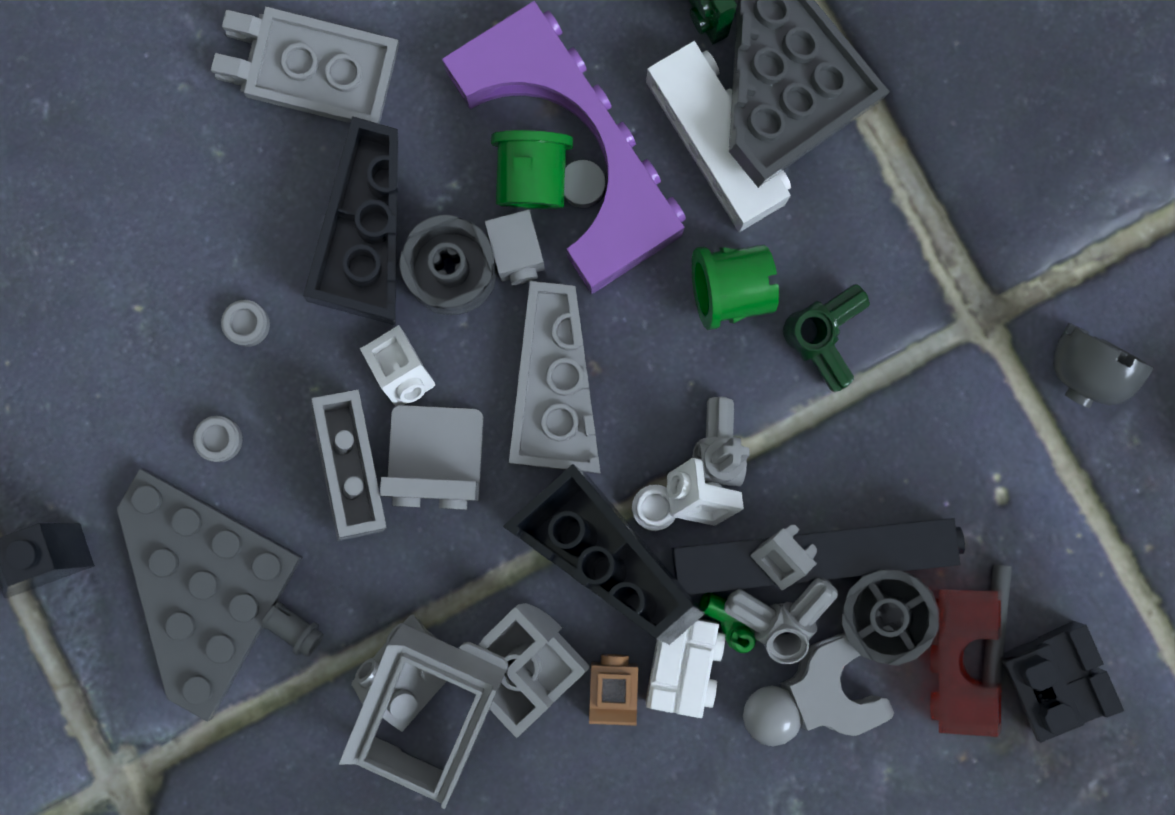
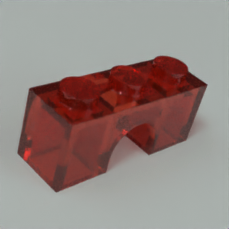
M939 589V598H935L939 607V645L931 646L930 658L931 672L939 673V692L931 693V720L939 721V733L998 737L1002 731V684L984 683L974 679L964 666L963 655L971 641L978 639L998 640L1001 638V590Z

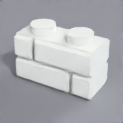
M700 618L670 645L658 639L656 640L645 700L647 708L696 718L703 717L704 707L713 708L717 680L709 679L713 660L721 662L725 645V634L718 633L719 624L717 622Z

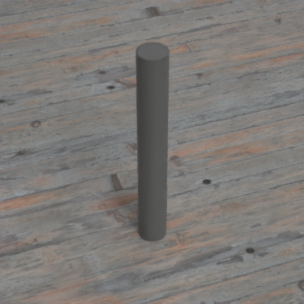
M993 564L980 696L981 704L999 706L1003 668L1001 657L1004 656L1012 566Z

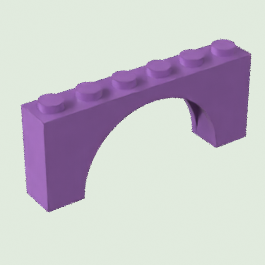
M533 1L450 53L442 61L447 75L470 109L501 97H538L569 110L594 135L601 148L607 167V191L602 207L592 225L575 243L566 249L567 258L592 295L682 237L685 228L682 222L686 220V217L677 201L673 197L666 200L658 188L657 184L661 183V180L650 161L646 159L641 162L632 149L636 142L628 127L623 122L616 125L607 111L611 108V104L602 88L598 84L591 87L583 75L587 69L578 52L573 47L567 50L558 36L562 34V30L555 17L549 10L542 13L536 2Z

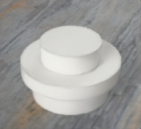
M649 485L642 488L635 495L632 502V513L640 526L648 530L658 531L667 528L674 522L675 517H671L666 487Z

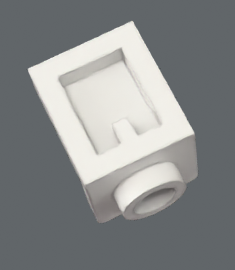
M399 325L360 348L381 389L395 406L414 402L435 386V382L423 366L409 339Z
M691 458L667 475V493L671 517L716 526L744 509L742 492L722 488L719 483H705L701 459Z

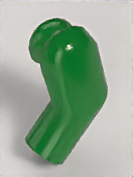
M712 592L705 593L699 603V607L705 613L704 615L719 621L723 634H725V640L732 649L739 653L751 651L756 644L755 631L725 612L724 605L727 599Z

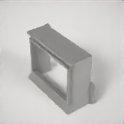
M402 623L385 649L339 765L356 764L441 803L440 808L445 809L507 671V660L471 642H464L458 649ZM405 663L476 694L444 770L403 753L400 748L375 737Z

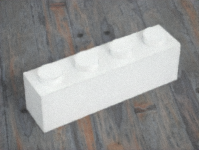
M693 41L647 69L646 83L738 232H741L783 207L791 196L788 191L791 188V184L783 170L758 188L729 153L732 89H724L717 77L720 72L713 56L707 50L701 52L696 42Z

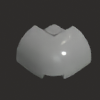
M527 603L515 606L478 645L504 657L508 662L507 671L490 710L516 738L590 668L586 661L558 633L563 627L550 615L538 607Z

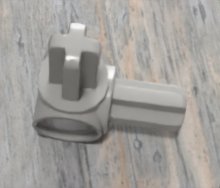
M712 397L708 399L706 438L700 439L695 444L692 458L702 460L705 483L714 482L720 485L741 486L745 479L747 458L749 457L750 450L748 447L741 445V438L733 437L734 402L727 397Z
M818 578L808 586L794 603H775L769 607L745 591L738 589L730 593L725 602L724 610L730 616L755 630V639L766 646L769 656L774 661L781 664H793L806 656L809 650V639L817 632L815 622L834 602L838 592L828 580ZM784 632H792L790 634H781Z

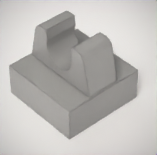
M790 525L786 529L782 528L760 544L750 555L782 591L806 576L817 564L813 560L817 553L815 545L811 544L803 549L793 539V536L800 530L796 525Z

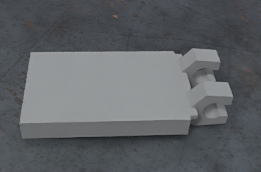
M266 6L264 14H259V18L226 10L222 24L223 30H226V36L252 43L248 61L215 53L211 72L215 73L217 80L241 85L240 91L244 92L246 98L351 123L352 116L380 124L399 48V41L397 39Z

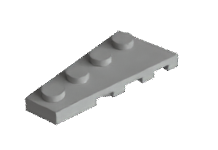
M530 281L509 464L566 470L574 464L583 472L601 474L576 286Z

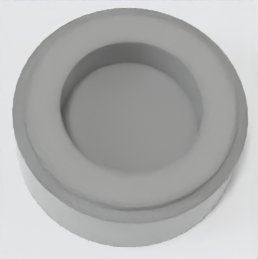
M578 160L570 163L565 168V200L579 208H587L598 203L605 191V176L601 168L588 160Z
M239 300L226 308L222 315L221 327L224 335L231 342L239 346L251 347L261 343L266 338L270 329V319L264 308L250 300Z
M211 416L204 419L198 424L193 435V443L197 453L204 459L213 462L231 460L238 454L243 442L239 426L231 419L222 416Z

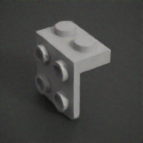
M396 406L391 413L388 477H381L380 496L392 497V506L420 507L421 498L439 499V508L467 510V501H479L483 414L477 409Z

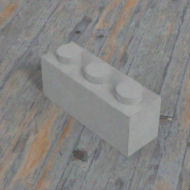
M359 389L311 398V411L337 541L383 532L387 527Z

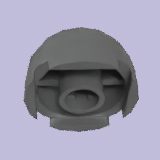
M1068 323L1058 340L1053 355V367L1056 376L1069 387L1065 396L1089 409L1094 401L1110 406L1124 403L1135 396L1149 378L1154 367L1112 343L1095 336L1092 337L1088 335V331Z
M882 569L863 576L850 588L846 596L844 613L842 614V626L849 643L862 657L871 661L874 660L880 664L899 666L916 660L932 645L939 629V607L933 592L920 578L903 570Z

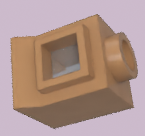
M602 654L601 662H591L589 724L637 726L638 665L629 663L628 655Z

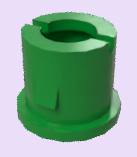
M530 130L500 131L491 134L492 146L498 147L496 205L520 209L564 208L566 150L573 149V137L555 132Z
M766 245L738 249L720 247L718 252H710L705 246L695 248L692 255L693 291L700 320L707 330L717 329L720 327L721 321L729 320V323H736L745 317L770 314L777 311L779 285L769 284L768 278L770 275H777L772 253Z

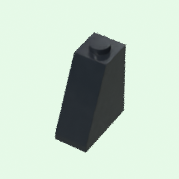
M38 523L0 537V586L4 598H10L95 566L80 523Z

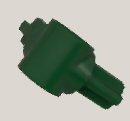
M853 284L825 304L816 301L804 310L792 313L786 319L783 326V335L786 342L791 348L798 351L804 361L812 360L832 392L845 389L854 380L852 372L834 344L839 340L837 337L840 334L839 326L870 305L867 293L858 284ZM807 318L812 319L817 327L816 337L810 343H807L801 335L802 323Z

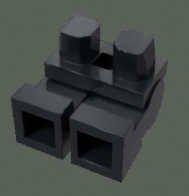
M1071 621L1039 636L1038 639L1009 650L1001 657L1034 736L1040 743L1083 726L1085 722L1101 716L1107 718L1124 711L1108 672L1098 668L1104 665L1086 624Z

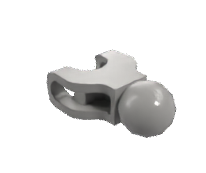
M845 632L810 645L806 656L799 661L798 670L795 675L780 683L781 687L773 685L762 687L751 694L744 707L743 719L746 730L754 740L762 745L774 747L786 744L793 739L800 728L809 731L825 726L838 733L857 736L890 720L894 715V711L887 698L871 695L863 699L851 701L842 691L840 676L844 666L860 656L857 650L849 643Z

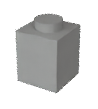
M530 210L485 221L501 281L511 280L512 285H520L536 280L538 278L537 272L544 271L545 266Z

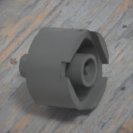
M438 215L419 223L409 234L400 256V270L406 286L424 307L436 314L452 316L468 313L479 307L494 290L497 265L490 242L479 227L457 216ZM446 258H452L454 263H458L455 265L456 271L449 275L442 270L444 268L443 260Z

